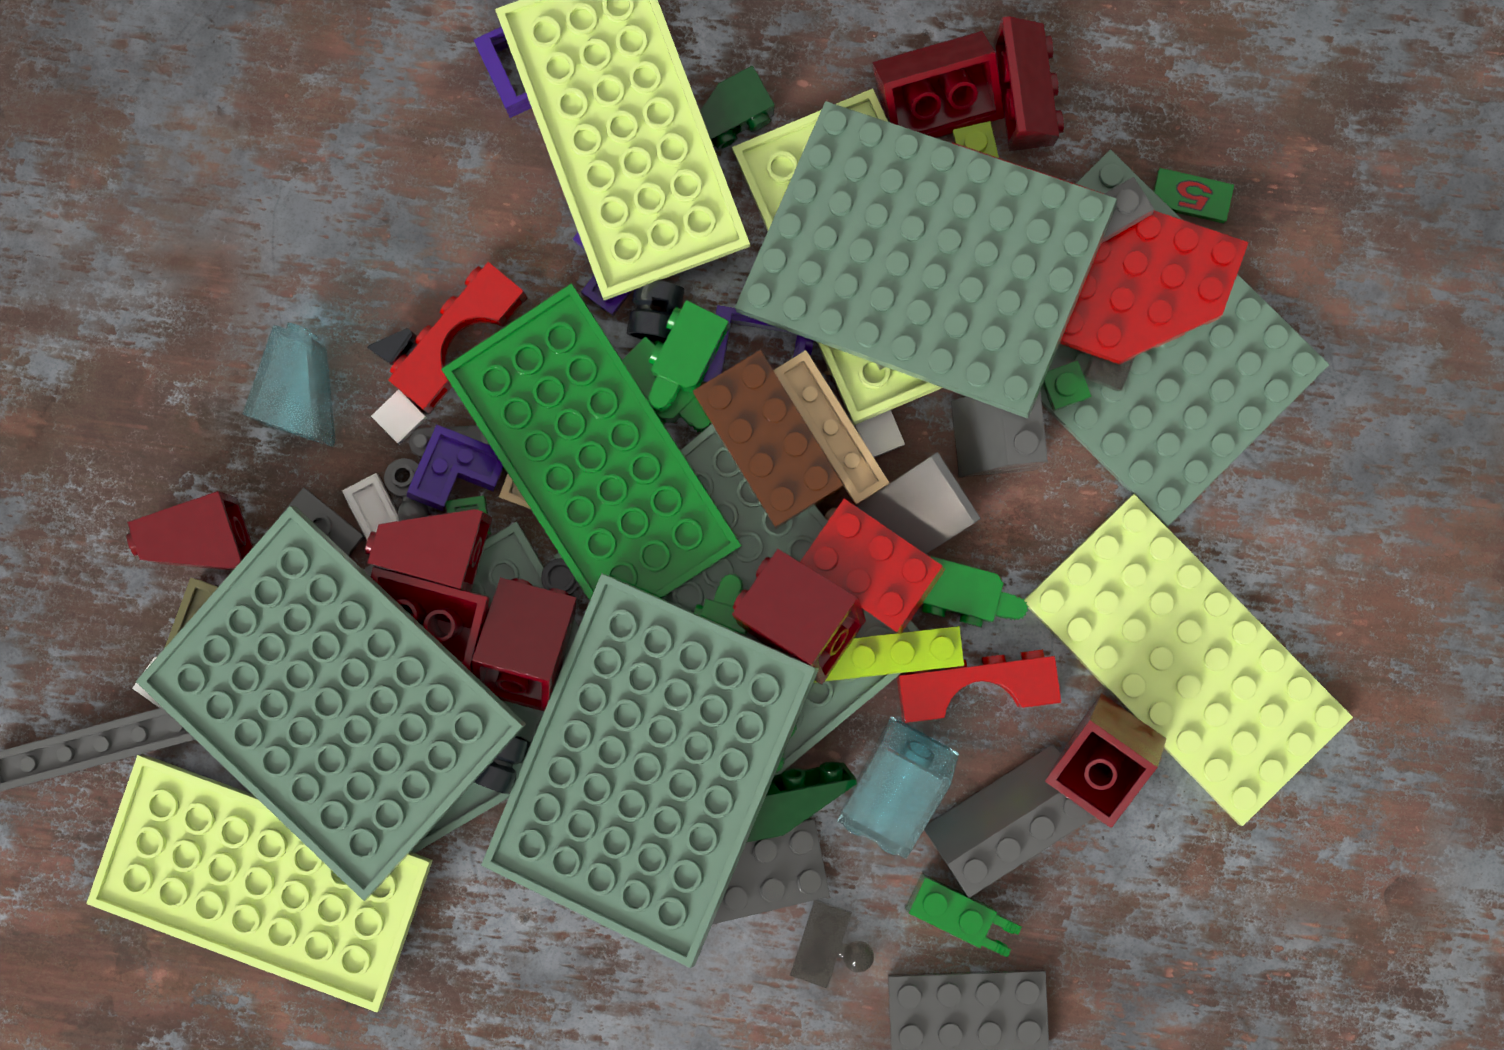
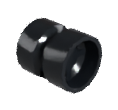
M660 280L634 289L632 302L637 306V309L630 312L627 335L638 339L646 337L652 342L658 339L665 343L671 331L666 328L668 320L675 307L682 308L685 289L679 285ZM650 305L660 306L662 309L661 311L652 310Z
M516 735L474 783L509 795L516 780V771L513 769V764L523 763L531 742Z

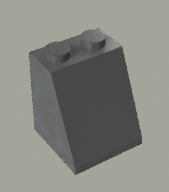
M1041 392L1037 396L1028 419L967 396L951 401L959 478L1035 471L1048 461Z
M938 452L856 506L925 554L981 519Z

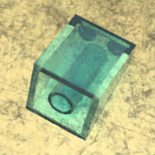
M289 322L286 328L273 325L243 415L260 424L333 447L335 443V429L327 349L317 342L318 336L310 333V330Z
M891 716L857 778V784L852 787L837 821L843 824L850 833L857 836L863 835L878 843L879 847L885 852L892 855L898 854L907 859L951 786L959 753Z

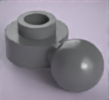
M407 458L393 461L387 467L384 474V482L388 490L395 497L402 499V503L398 508L399 521L429 516L426 504L406 497L408 488L418 468V464L415 461ZM403 471L409 472L410 478L404 483L397 481L399 473Z

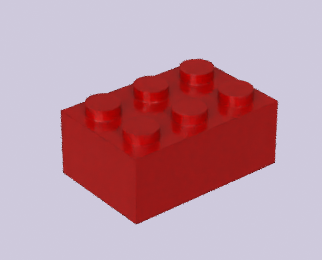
M845 498L800 561L803 565L857 597L861 608L900 635L945 571L941 564Z

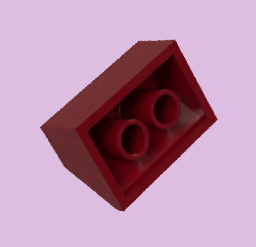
M1011 16L1002 17L994 38V48L1009 151L1054 146L1059 138V133L1064 132V120L1062 111L1055 108L1054 96H1058L1059 85L1056 72H1050L1049 59L1053 58L1051 35L1045 36L1044 23Z
M983 31L872 62L880 103L890 123L937 138L953 133L954 129L1005 118L996 53Z
M374 566L370 577L472 672V659L489 612V597Z

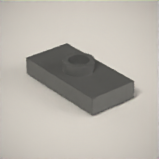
M304 487L288 505V507L296 506L348 556L352 554L365 538V535Z

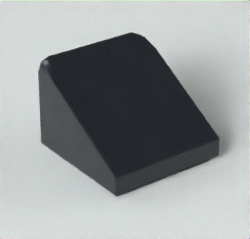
M406 328L370 344L367 348L390 365H393L403 354L408 355L415 345L417 336Z

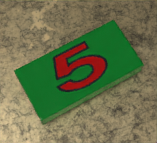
M1159 168L1153 192L1175 213L1224 224L1227 221L1234 184Z

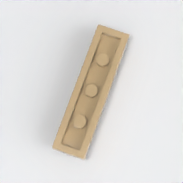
M806 350L773 370L855 505L890 484Z

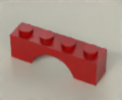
M489 262L483 268L477 266L465 280L467 287L458 298L453 295L445 302L440 310L441 318L433 327L427 325L416 337L415 343L417 346L408 356L405 354L400 356L390 369L392 375L388 381L428 414L432 412L452 388V385L441 369L446 366L448 348L455 336L463 329L479 323H491L503 327L528 298L520 287Z
M1044 649L1020 652L1021 660L1006 662L1005 654L982 657L983 665L967 667V661L964 659V666L944 668V670L931 672L929 670L905 672V675L897 676L902 721L909 723L945 718L947 707L953 696L963 687L980 681L990 682L1003 688L1012 697L1017 707L1020 708L1061 703L1055 656L1044 657Z

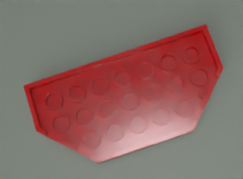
M952 142V144H955V145H958V146H961V147H964V148H967V149H970V150H973V151H976V152H979V153H982V154H985V155L994 157V156H992V155H989V154H986V153H983V152H980V151H977V150H974V149H971V148H968V147H965V146H962V145H959V144H956V143H953V142ZM1154 210L1153 214L1100 244L1059 344L1120 365L1149 349L1157 348L1185 335V333L1220 319L1225 310L1249 242Z

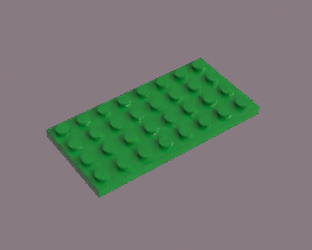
M572 283L441 369L589 601L601 573L610 575L659 598H663L742 547L738 538Z

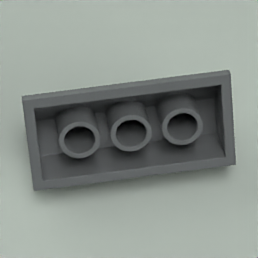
M1054 744L1048 746L922 827L968 898L1095 818L1045 782L1061 755Z

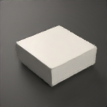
M399 389L371 416L399 445L427 419Z
M891 410L856 424L857 432L874 458L905 445Z

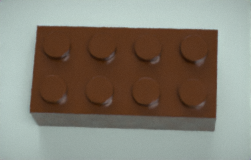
M761 350L693 390L695 398L775 529L843 488V483Z

